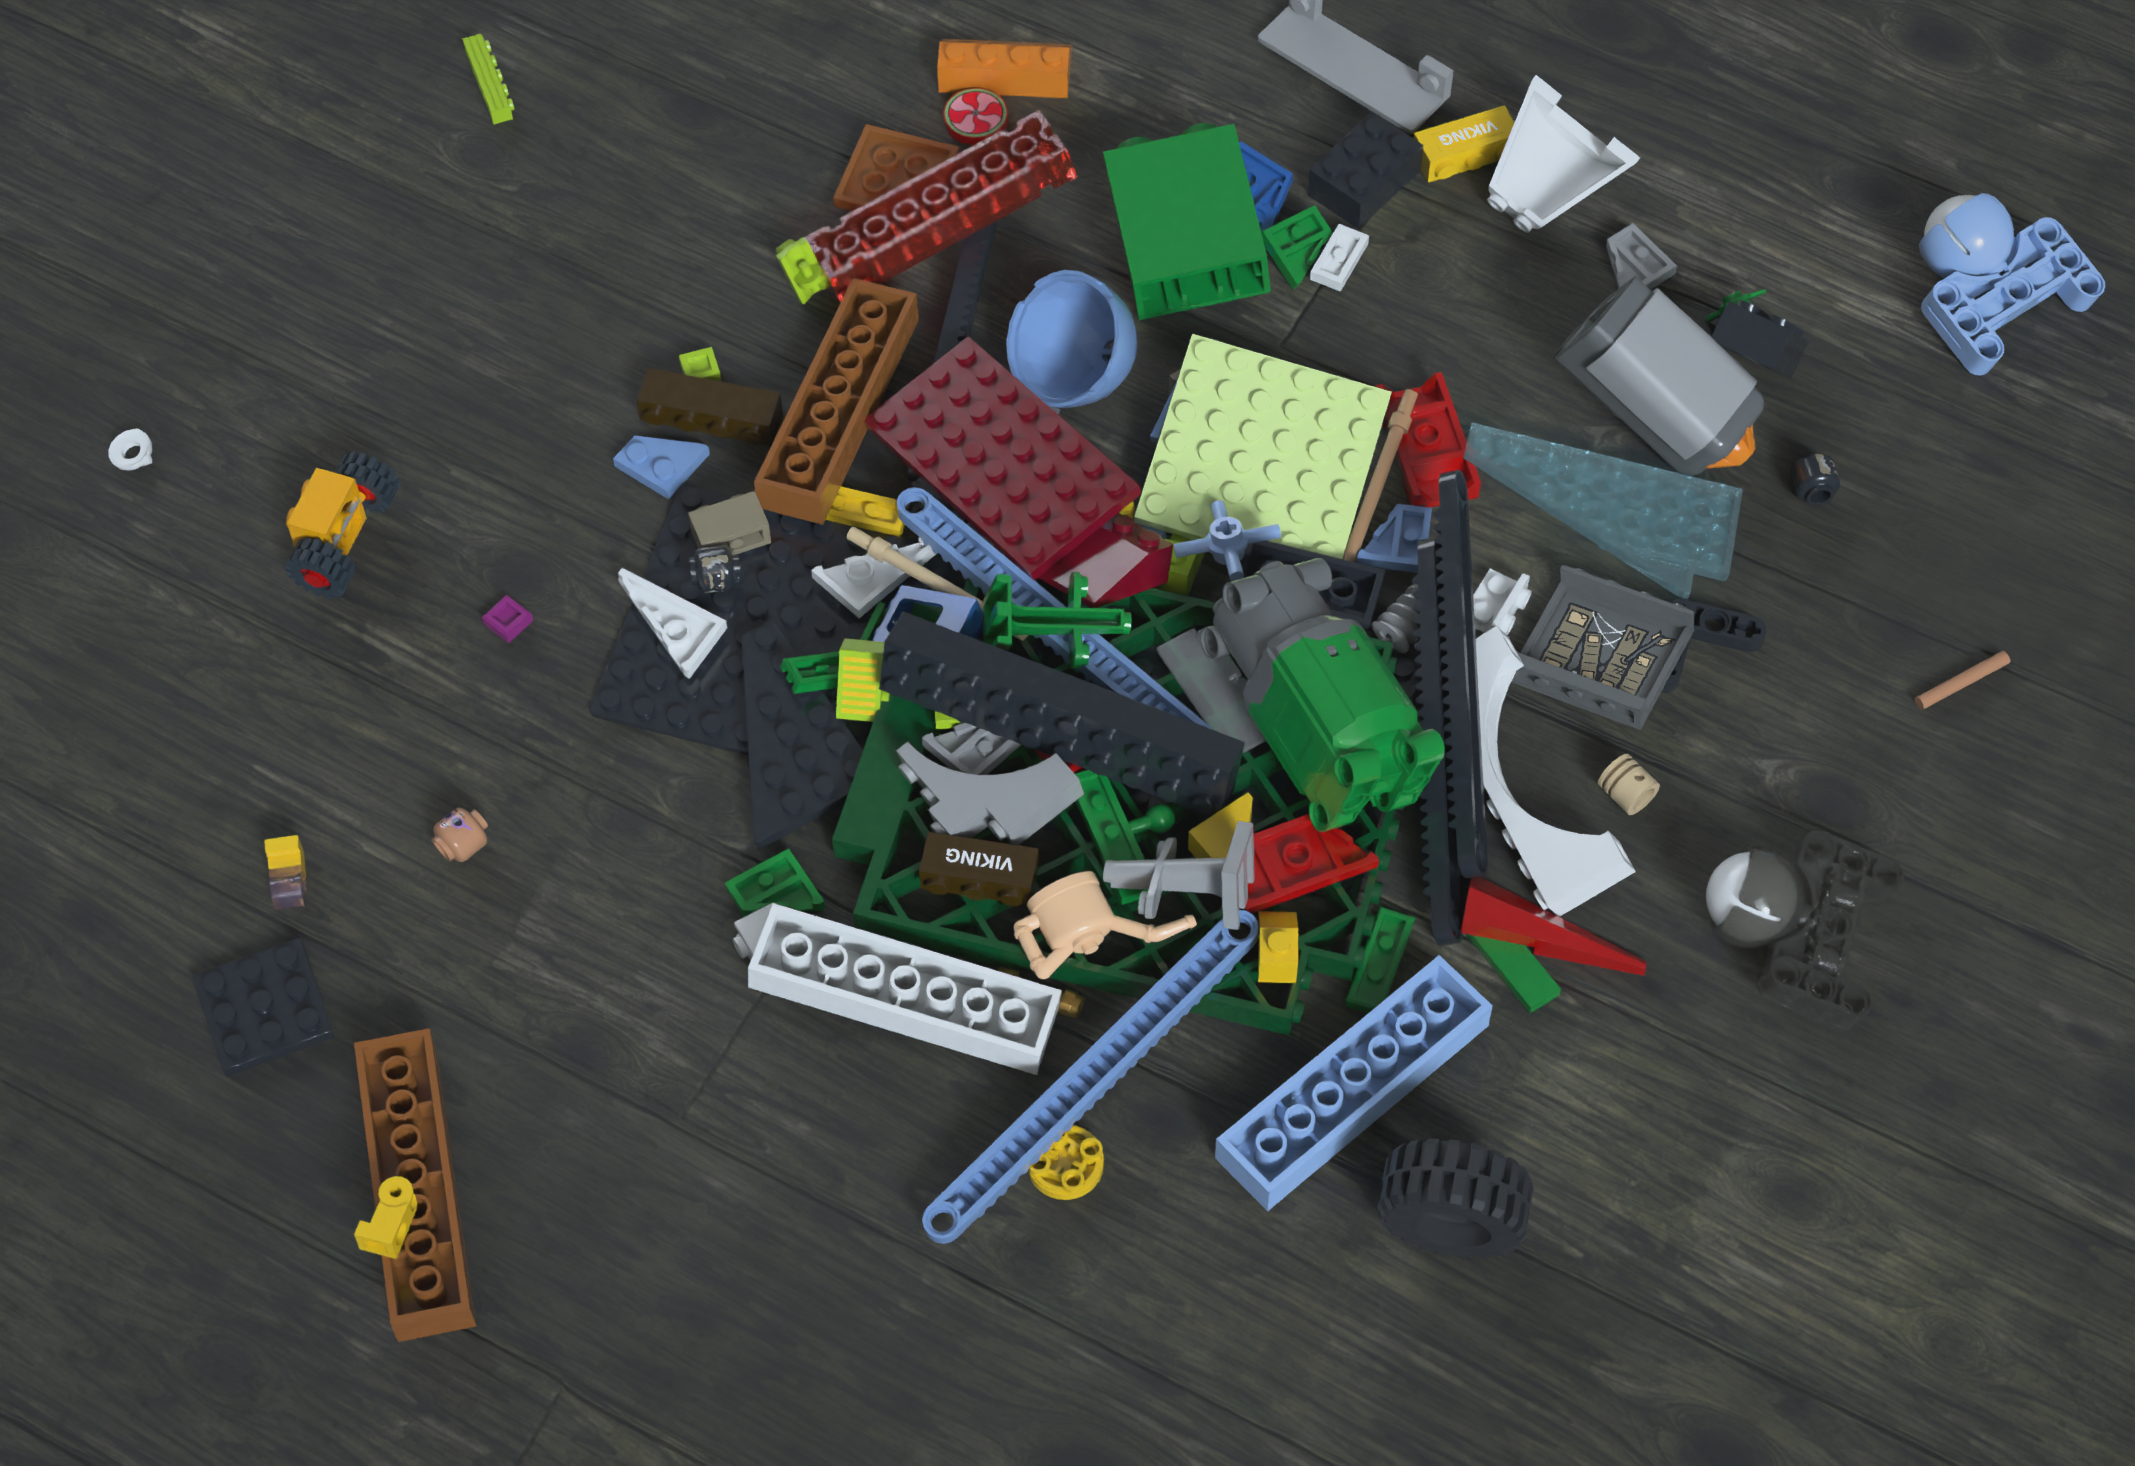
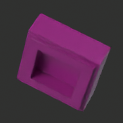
M506 595L482 617V621L485 626L507 643H510L533 621V616L528 610Z

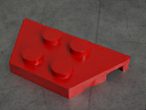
M1309 814L1253 834L1255 879L1253 883H1248V901L1244 911L1253 914L1378 867L1379 859L1373 852L1367 854L1355 845L1353 838L1343 830L1336 828L1326 832L1316 830Z

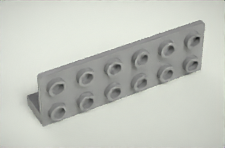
M1289 0L1288 7L1258 35V42L1408 134H1413L1451 95L1454 70L1426 55L1419 62L1418 72L1323 15V0Z

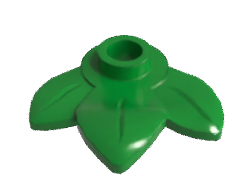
M1761 289L1743 295L1741 291H1737L1723 298V303L1719 310L1705 317L1704 321L1706 324H1709L1720 317L1728 302L1738 305L1740 300L1750 303V300L1766 294L1767 291L1766 289Z

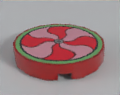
M983 88L964 89L955 93L946 102L943 111L944 125L949 135L963 144L982 145V141L989 139L992 142L998 139L1006 130L1008 124L1007 105L1000 95L991 90Z

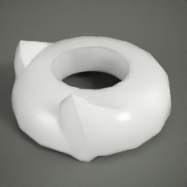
M140 429L124 431L111 442L109 458L112 464L119 469L130 471L152 463V442L148 435ZM140 446V452L136 457L125 459V453L129 448Z

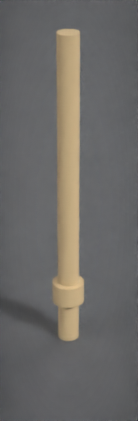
M852 527L847 533V539L867 550V554L879 562H888L937 592L976 598L891 548V544L882 538H873L856 527ZM976 598L983 611V601ZM1028 635L1013 636L1023 641Z

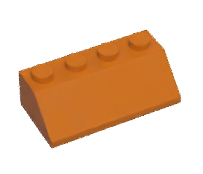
M943 39L940 41L937 65L938 90L940 93H958L964 89L983 88L991 90L998 95L1068 98L1072 44Z

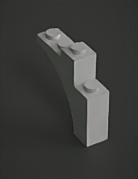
M909 742L896 750L902 763L898 766L902 775L910 784L916 781L923 788L920 794L931 807L928 810L934 821L930 825L934 833L974 838L986 827H989L998 840L1002 841L1006 838L1011 845H1019L1084 794L1079 778L1056 753L1043 762L1023 770L998 775H976L954 771L938 765L919 753Z

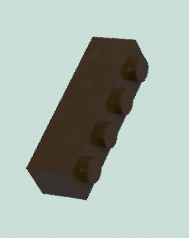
M648 368L637 398L640 421H645L651 425L676 427L687 432L697 431L712 434L718 438L728 437L744 440L754 445L764 444L772 446L783 414L780 393Z

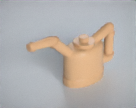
M1084 871L1059 879L1034 894L1027 903L1031 915L1015 922L1013 929L1015 938L1019 940L1030 962L1031 970L1035 971L1038 978L1046 979L1052 975L1072 952L1078 954L1085 953L1087 955L1094 953L1099 948L1098 945L1103 941L1104 936L1111 930L1145 940L1146 943L1162 941L1188 928L1192 929L1197 923L1193 915H1184V918L1156 927L1152 924L1146 925L1116 916L1099 886L1096 875L1092 871ZM1040 928L1049 947L1053 950L1047 958L1043 956L1032 934L1033 930Z

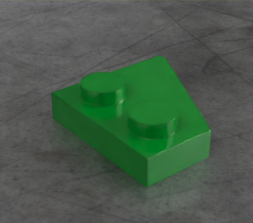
M1314 205L1262 231L1265 248L1291 288L1295 289L1301 283L1333 232Z

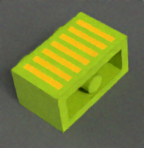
M844 639L839 649L836 718L873 722L877 710L880 709L881 701H889L890 694L879 689L885 642Z

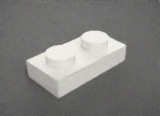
M1338 224L1312 268L1310 280L1341 291L1366 249L1369 235Z

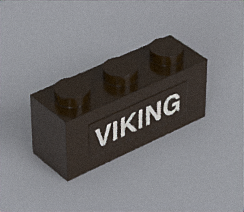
M928 832L919 869L921 889H927L929 892L938 895L946 893L964 895L971 900H983L984 898L998 900L1009 906L1027 905L1028 901L1033 897L1039 870V849Z

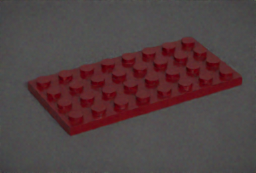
M969 336L869 414L864 421L866 428L1034 581L1142 494L1140 486Z

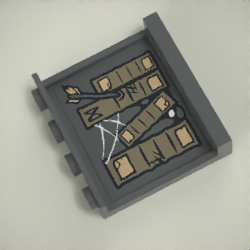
M1562 565L1560 568L1561 582L1521 653L1517 652L1524 666L1516 670L1511 682L1641 730L1694 632V611L1689 610L1684 605L1672 604L1655 598L1648 592H1638L1624 587L1614 580H1605L1593 576L1583 569H1574Z

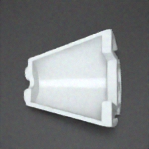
M1537 75L1530 84L1488 188L1491 195L1487 199L1494 209L1499 212L1505 211L1513 217L1514 224L1527 233L1532 228L1540 229L1632 167L1640 159L1639 156L1615 137L1608 145L1604 144L1560 109L1557 103L1562 95Z

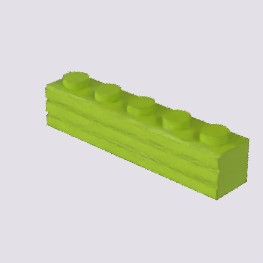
M481 33L469 38H463L466 56L493 125L512 120L511 111L515 110L511 98L507 99L509 93L506 84H501L503 78L500 69H495L497 62L494 54L490 55L489 53L492 52L489 41H484Z

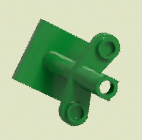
M1071 572L1068 608L1015 605L1011 602V575L997 574L983 599V642L1008 651L1012 644V635H1068L1070 668L1080 669L1081 665L1087 666L1089 662V645L1082 644V634H1129L1132 621L1131 613L1124 612V609L1081 608V597L1086 598L1088 592V577L1081 576V572Z

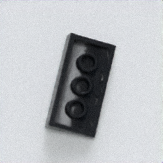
M1270 541L1248 544L1244 557L1240 560L1244 578L1253 576L1262 567L1276 561L1282 562L1283 565H1294L1316 558L1324 559L1332 574L1331 586L1327 590L1319 592L1334 616L1355 620L1360 623L1362 628L1369 629L1383 587L1384 569Z

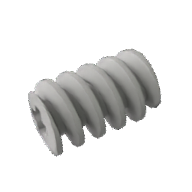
M1415 585L1410 586L1405 591V594L1397 598L1396 603L1390 605L1387 611L1378 617L1377 621L1371 623L1375 635L1380 640L1393 642V649L1402 654L1409 650V644L1413 645L1418 642V639L1414 636V631L1419 629V627L1413 622V619L1419 615L1413 610V605L1418 602L1412 596V592L1418 589Z

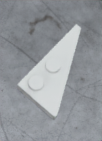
M918 538L919 543L898 548L897 544L891 546L892 549L921 566L936 555L929 544L927 546L924 545L921 538ZM868 554L846 558L845 564L823 570L822 565L811 570L812 578L858 618L863 616L910 576L888 562H879Z
M621 568L618 572V582L684 676L690 679L727 629L726 620Z

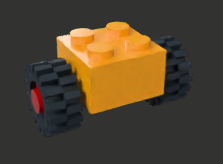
M351 452L350 455L348 453L344 455L335 473L316 468L311 479H307L304 482L301 497L296 507H292L289 510L286 518V526L289 529L295 548L286 563L285 571L288 572L287 575L290 579H295L294 583L297 586L303 585V590L307 592L312 590L314 595L318 597L323 594L326 599H331L332 596L335 599L343 596L356 571L354 569L355 564L350 562L351 558L348 556V553L367 519L365 510L368 508L371 513H376L377 510L380 513L384 512L389 508L400 487L399 476H394L396 472L393 469H387L388 464L385 462L378 463L377 458L374 456L367 458L365 453H360L358 456L356 452Z

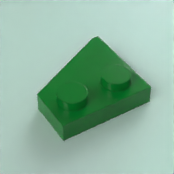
M789 848L725 882L727 893L743 917L773 902L801 912L825 909L823 898Z

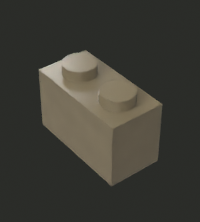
M755 491L747 494H737L728 500L713 505H704L697 510L688 512L691 533L698 548L724 545L729 547L733 556L771 543L769 523Z

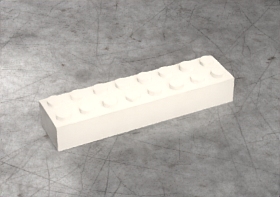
M774 903L771 906L748 967L749 988L1035 1075L1038 1073L1057 1016L1062 992L1059 989Z

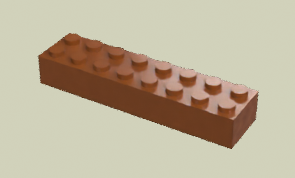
M855 278L852 279L754 481L755 493L762 509L824 524L868 430L865 426V418L878 408L919 321L916 293Z
M428 1028L354 1043L375 1209L380 1202L378 1194L380 1186L385 1180L394 1176L404 1177L409 1180L418 1203L417 1210L397 1259L382 1256L391 1327L398 1342L476 1327L438 1053L431 1030Z

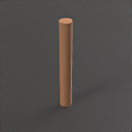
M2001 651L1915 697V703L1920 710H1924L2009 664L2010 658L2005 651Z

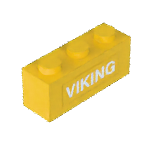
M1505 105L1414 133V139L1424 145L1421 172L1426 181L1429 183L1439 179H1447L1452 175L1468 170H1476L1484 165L1499 161L1515 123Z

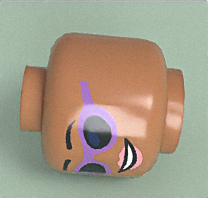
M456 808L434 825L435 837L431 840L437 850L449 862L453 859L458 862H464L486 845L487 836L484 829L488 827V824L476 810L469 813L463 808Z

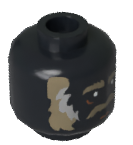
M1808 452L1802 455L1790 470L1796 496L1801 501L1811 505H1822L1829 502L1840 488V479L1835 462L1828 455Z
M727 546L698 548L694 553V557L689 558L692 586L697 585L702 593L731 590L734 586V578L741 577L739 556L732 557L731 551Z

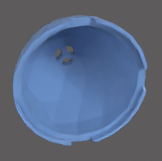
M1063 270L1039 279L1034 283L1035 288L1024 301L1018 302L1009 323L1006 343L1007 359L1011 374L1045 404L1051 407L1072 408L1097 402L1109 396L1125 380L1136 358L1138 347L1137 333L1130 310L1125 302L1106 283L1086 273ZM1114 342L1111 349H1108V346Z

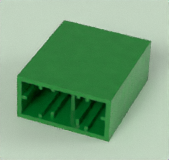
M1199 123L1187 128L1182 135L1155 141L1146 137H1134L1122 142L1117 149L1103 151L1109 190L1139 320L1271 292L1267 253L1235 124L1217 127L1211 123Z

